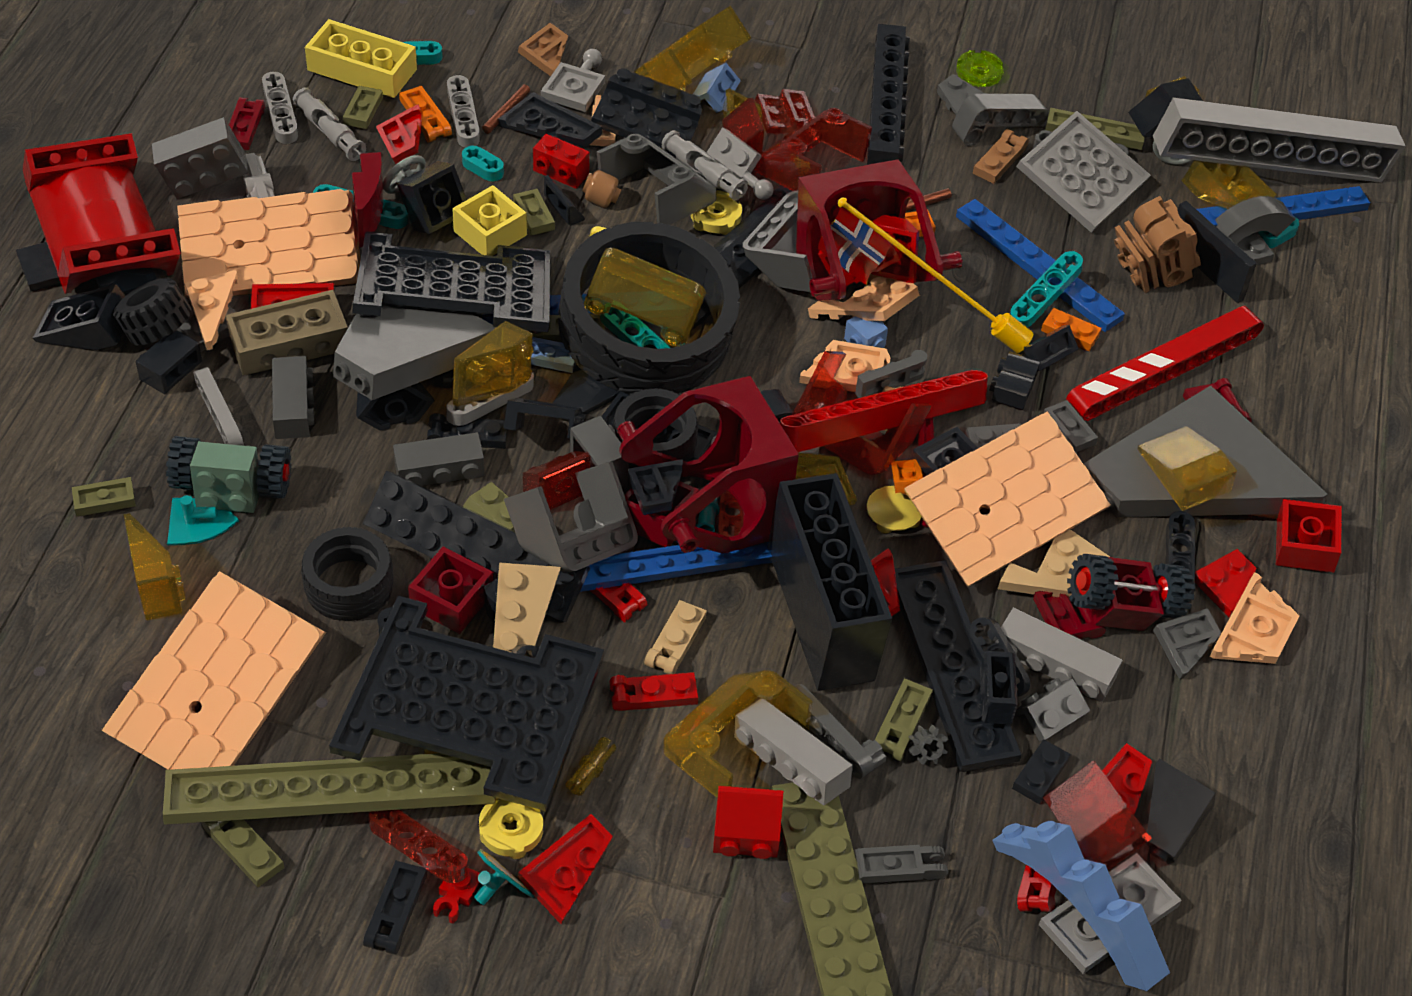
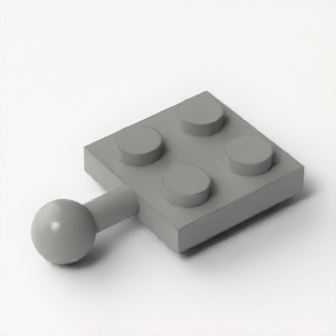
M588 49L583 55L584 63L580 68L560 62L542 88L541 96L554 103L586 112L605 84V75L590 71L601 64V53L597 49Z
M722 127L707 151L714 159L712 162L725 165L738 179L746 180L748 185L753 188V192L758 199H769L774 191L772 183L765 179L759 180L751 174L762 155L729 130Z

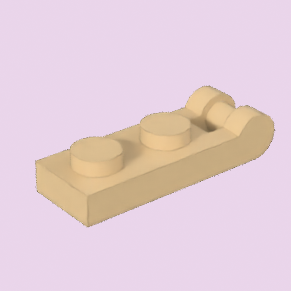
M679 600L654 646L648 651L644 665L651 668L657 666L664 669L666 674H675L706 619L707 610Z

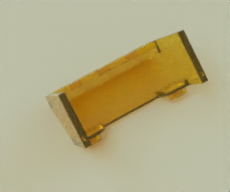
M730 5L689 31L634 72L686 91L685 86L692 82V78L718 60L721 64L733 56L731 51L752 38Z
M608 248L600 259L585 297L584 306L588 313L590 311L597 315L606 314L613 307L662 328L660 334L665 343L670 346L679 347L686 345L690 338L706 291L697 282L618 249Z
M764 670L735 674L665 735L663 744L664 754L717 797L718 786L732 787L733 774L712 758L720 747L718 732L757 697L765 699L807 731L809 729L813 701L773 671Z

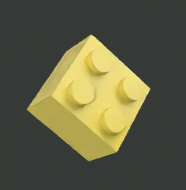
M493 185L452 208L454 232L481 255L493 256L497 253L498 245L510 246L527 236V213Z

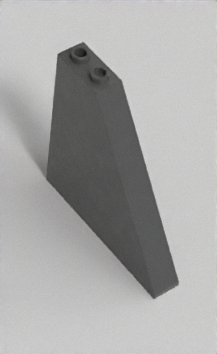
M382 303L381 316L363 317L360 314L355 315L335 351L333 377L367 398L374 400L496 353L499 328L493 327L492 324L471 312L459 311L452 313L444 309L435 308L422 310L415 306L393 307Z
M1212 386L1207 387L1083 463L1111 506L1107 510H1110L1116 517L1170 516L1176 511H1184L1191 516L1279 514L1283 499L1325 504L1328 495Z

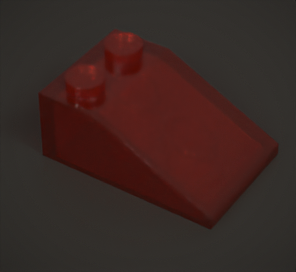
M1095 761L1089 763L1043 797L1061 824L1071 826L1085 860L1105 864L1108 870L1152 839Z

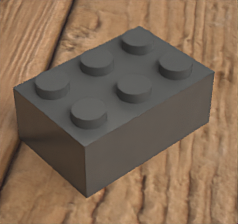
M224 117L152 143L154 165L176 199L249 173L246 153Z

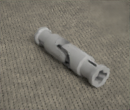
M304 87L296 91L293 96V104L297 108H301L305 116L338 149H342L350 161L360 159V154L366 152V144L361 140H357L354 137L353 131L347 125L341 124L339 118L320 99H316L309 88Z
M672 130L665 135L662 140L663 150L675 154L678 161L698 175L704 176L717 189L725 190L729 193L731 199L738 200L743 197L748 188L746 180L738 179L725 165L712 162L714 161L712 156L691 141L682 139L677 131Z

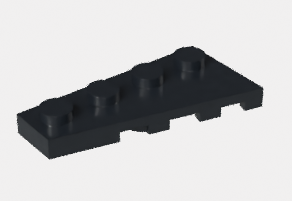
M534 92L498 118L500 127L540 137L548 134L570 144L585 148L603 134L600 125Z

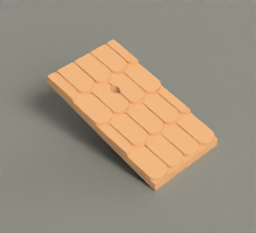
M337 189L309 194L301 192L222 202L214 200L177 206L184 284L198 278H205L236 270L238 276V283L234 284L232 289L233 296L252 294V284L334 283V286L357 283L361 258L353 194L349 190ZM184 286L185 296L189 299L186 286Z
M1048 411L904 488L967 587L1111 506L1105 494L1098 487L1088 469L1081 462L1072 445L1067 441ZM982 508H986L989 510L990 513L988 515H983L980 513L979 510Z
M219 571L192 609H189L159 654L151 661L135 686L130 689L102 731L168 770L234 766L326 632ZM200 702L202 709L197 713L195 706Z

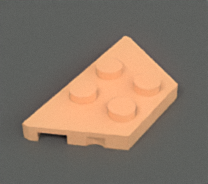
M833 340L826 347V350L813 360V365L807 371L803 370L801 372L800 383L855 392L858 375L868 370L872 371L886 366L890 363L891 358L885 348Z
M1254 572L1210 657L1214 659L1276 664L1297 623L1299 615L1283 602L1275 590L1269 592L1261 583L1262 577Z

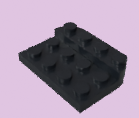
M622 68L609 78L607 87L591 121L600 125L603 130L624 138L631 134H640L662 149L663 138L672 130L677 131L685 141H692L702 113L701 99L697 95L689 94L673 86ZM667 152L668 154L676 157V155L672 152Z

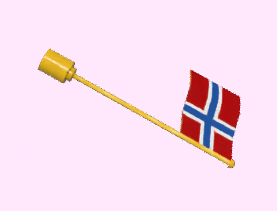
M846 198L838 200L840 210L830 227L841 267L865 285H867L872 271L884 260L891 244H893L992 320L991 334L1015 353L1023 351L1024 347L1031 342L1033 332L1012 315L1005 313L995 317L848 204ZM821 237L818 249L827 255L823 237Z

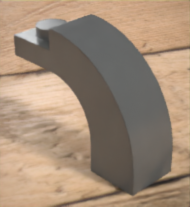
M1259 196L1242 201L1215 219L1218 224L1216 227L1235 244L1239 243L1246 236L1258 231H1268L1278 237L1296 220L1283 202L1270 196Z

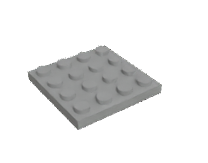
M1078 111L1072 114L1022 158L1016 166L1091 233L1151 176Z

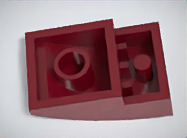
M381 152L361 153V172L352 173L359 248L363 247L365 233L376 232L381 220L384 200Z

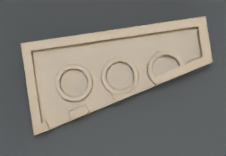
M499 563L494 648L512 652L516 646L521 644L536 645L561 567Z

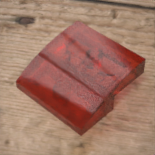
M782 89L779 96L756 95L754 103L766 133L783 134L816 127L817 120L804 91Z

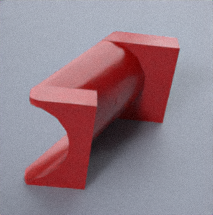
M132 133L25 150L23 163L24 179L65 294L71 293L81 283L112 272L136 268H159L165 270L168 276L173 275L181 254L174 228L160 231L155 230L133 176L138 156Z

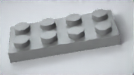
M1137 853L1109 872L1119 898L1142 904L1150 926L1178 908L1182 901ZM1069 900L1041 918L1039 926L1082 974L1110 956L1100 938Z

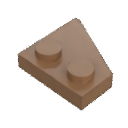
M549 23L519 46L518 53L551 76L560 64L568 35Z

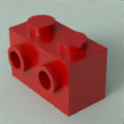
M545 134L533 147V171L544 176L548 175L556 181L577 189L589 175L590 152Z

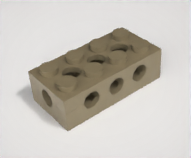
M333 290L226 315L229 338L243 376L272 369V358L306 356V360L335 354L339 343L348 329Z

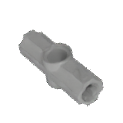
M255 153L246 154L249 173L243 176L247 198L274 196L271 175L266 173L261 156H257Z

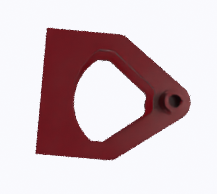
M898 159L799 177L796 253L807 255L813 279H810L809 287L812 296L818 301L844 299L846 296V282L830 227L840 210L838 206L840 198H846L848 204L871 221L882 215L905 219L906 207L911 198L916 208L926 245L925 263L941 275L945 270L962 267V257L959 251L940 255L923 194ZM821 237H823L830 264V275L818 255V244ZM917 266L916 282L938 280L923 267Z
M751 376L687 391L637 430L634 423L630 421L619 425L617 433L623 441L619 452L622 459L626 462L647 466L676 461L680 459L652 450L654 437L693 405L706 402L718 411L720 418L718 434L709 449L699 459L688 462L683 461L681 476L699 477L711 482L670 513L662 521L661 531L667 539L677 541L681 551L685 553L700 547L723 554L769 541L779 483L796 479L799 454ZM726 490L735 497L741 507L743 526L736 536L727 537L695 527L696 515Z

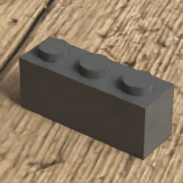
M306 356L272 358L273 426L276 439L310 437V425H315L314 408L309 409V404H314L313 387L309 388V384L314 383L313 367H307Z
M478 432L393 445L397 475L420 486L485 476L484 456Z

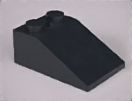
M116 284L51 301L33 336L34 341L90 350L114 347L120 342L123 330L115 319L113 311L117 304L125 297V294Z
M955 427L913 449V455L925 476L964 455L975 451L978 447L958 427ZM986 508L979 510L983 515L989 512Z

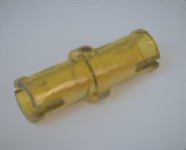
M601 737L592 751L581 758L578 769L566 782L568 789L573 784L575 785L571 790L573 794L582 796L592 780L602 774L604 764L616 751L615 744H612L609 749L607 748L612 742L610 739Z

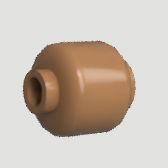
M597 170L594 174L589 173L582 192L585 193V199L588 202L602 208H607L611 202L616 204L621 189L617 188L619 182L616 177Z

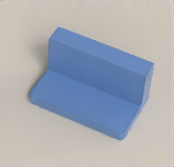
M724 63L707 72L693 94L697 95L701 100L705 99L715 112L718 113L724 110L741 80L728 64Z

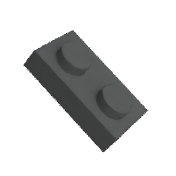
M1056 678L1043 686L1045 691L1039 695L1037 692H1034L1020 700L1022 705L1016 709L1015 714L1016 716L1025 714L1039 741L1048 739L1090 711L1073 679L1061 682L1059 678Z

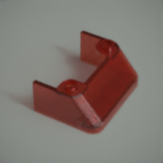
M830 108L797 126L760 153L762 157L754 169L774 182L792 191H797L799 177L820 174L821 164L804 156L807 151L818 143L823 142L863 162L866 157L872 127L843 113L838 108Z
M824 351L793 415L846 401L847 390L845 386L834 379L846 356L844 352ZM911 403L900 426L887 429L885 435L878 431L823 447L869 475L881 474L913 443L932 405L928 403Z

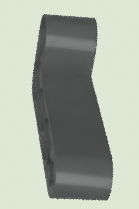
M972 94L962 103L953 121L952 129L966 146H972L981 140L987 127L1039 126L1048 119L1049 111L1034 94Z

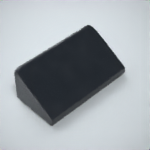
M548 175L544 176V196L566 223L571 226L584 221L585 217L563 190Z

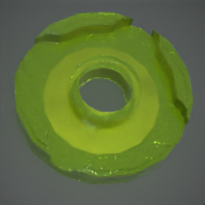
M975 50L963 53L958 58L956 67L959 78L972 86L988 87L997 84L1002 79L1004 70L1003 62L998 56L981 50V53H975Z

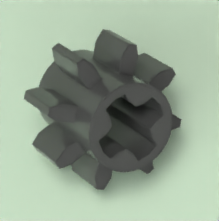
M919 725L918 731L914 736L909 735L908 737L912 740L913 744L908 751L913 756L918 755L917 760L923 765L927 759L937 764L938 758L942 754H947L943 743L948 739L944 734H938L939 729L934 725H931L929 730Z

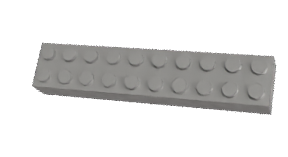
M1180 98L1172 99L1153 134L1159 154L1163 157L1381 183L1405 148L1404 141L1397 127L1392 125Z

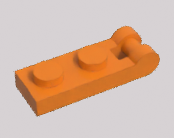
M422 86L399 93L400 102L406 110L419 104L423 112L421 131L428 143L435 141L436 137L452 135L449 122Z

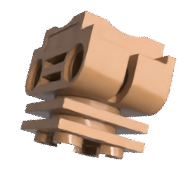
M1158 196L1141 205L1134 213L1135 229L1129 220L1124 222L1126 234L1120 225L1115 227L1117 238L1114 239V243L1120 251V254L1117 255L1118 260L1123 268L1127 267L1132 273L1130 277L1134 285H1140L1145 293L1150 291L1148 280L1154 288L1159 286L1158 277L1166 287L1176 286L1192 278V269L1201 265L1200 257L1196 253V233L1189 224L1180 218L1177 207L1171 199L1163 203L1161 196Z

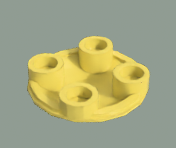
M894 486L882 487L875 490L869 496L867 502L868 515L877 524V529L880 532L902 531L916 528L920 525L922 516L908 495L895 493Z

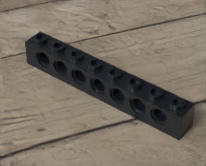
M878 24L867 165L897 159L900 162L903 161L904 147H900V145L904 144L905 131L900 129H904L906 114L901 113H905L907 98L902 97H906L908 67L904 66H908L909 52L907 51L909 50L910 37L906 36V26Z

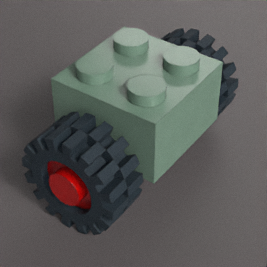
M174 436L172 443H170V451H168L167 455L169 458L166 463V467H168L166 471V476H168L167 483L170 488L194 490L196 507H216L217 510L254 513L259 496L282 499L286 497L287 487L290 484L289 478H291L290 469L292 467V463H290L292 459L290 455L291 450L287 446L265 444L262 447V452H260V460H258L257 447L201 442L199 438Z

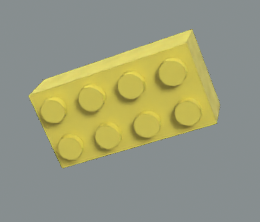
M330 19L327 20L305 46L308 71L351 85L379 89L383 91V95L392 98L397 96L417 70L415 46Z

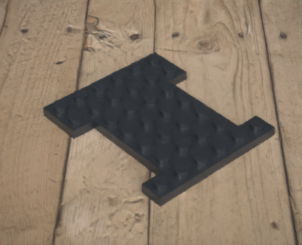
M365 233L352 313L360 314L363 317L381 316L382 303L393 307H403L405 305L415 306L422 310L435 308L444 309L452 313L466 311L476 315L493 314V327H498L505 331L519 329L527 330L530 333L548 332L550 313V250L498 245L497 256L391 246L392 234Z
M398 596L330 742V753L361 761L372 735L490 766L491 770L483 787L484 795L546 811L604 659V649L545 634L536 658L421 629L420 627L428 611L427 603Z

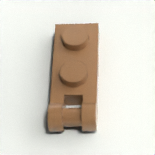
M1007 128L1001 138L976 163L973 174L994 184L1025 151L1029 138L1014 135V131Z

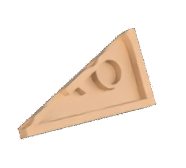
M236 270L198 278L185 283L207 350L213 349V345L217 342L219 336L217 330L219 325L223 324L226 317L228 304L233 297V286L238 283Z

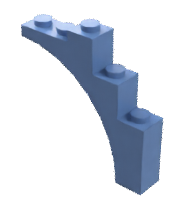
M1047 821L1040 824L1037 828L1014 823L1006 826L1002 830V834L992 840L998 852L1012 856L1030 866L1054 885L1073 904L1102 941L1125 985L1147 991L1170 973L1142 904L1119 898L1106 865L1084 859L1070 825Z

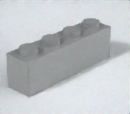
M1014 607L1001 626L1022 664L1053 679L1059 678L1061 682L1073 679L1079 691L1085 696L1101 702L1104 701L1117 678L1122 659ZM999 648V649L996 650V651H999V652H1005V651H1004L1003 649H1001V648Z
M759 699L736 715L734 738L823 806L850 788L853 765L765 699Z

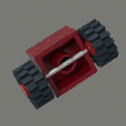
M1083 554L1077 556V560H1074L1072 563L1074 569L1070 568L1068 572L1071 574V579L1067 578V584H1070L1067 591L1069 594H1072L1069 597L1070 600L1077 607L1091 609L1094 625L1144 631L1160 617L1175 619L1181 617V615L1185 616L1187 614L1186 609H1190L1192 606L1189 601L1190 599L1194 600L1195 596L1191 594V590H1195V584H1191L1194 578L1192 575H1189V569H1186L1184 566L1161 563L1155 565L1153 570L1151 562Z

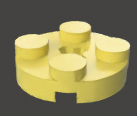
M716 190V201L691 214V219L694 222V228L698 231L727 235L741 222L742 205L740 202L738 204L735 200L731 199L729 193Z
M495 798V803L486 804L480 813V840L490 851L498 855L520 859L526 855V852L535 848L542 838L543 817L540 814V810ZM517 821V829H506L505 822Z

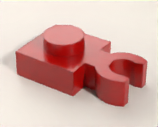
M454 862L439 887V895L444 897L439 898L434 903V916L438 917L441 910L448 908L452 910L449 914V922L452 924L456 922L459 917V905L462 904L469 907L482 885L478 881L480 872Z

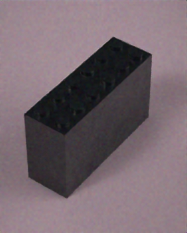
M835 473L782 481L779 483L767 548L771 552L772 562L817 691L873 682L877 676L893 618L839 476Z

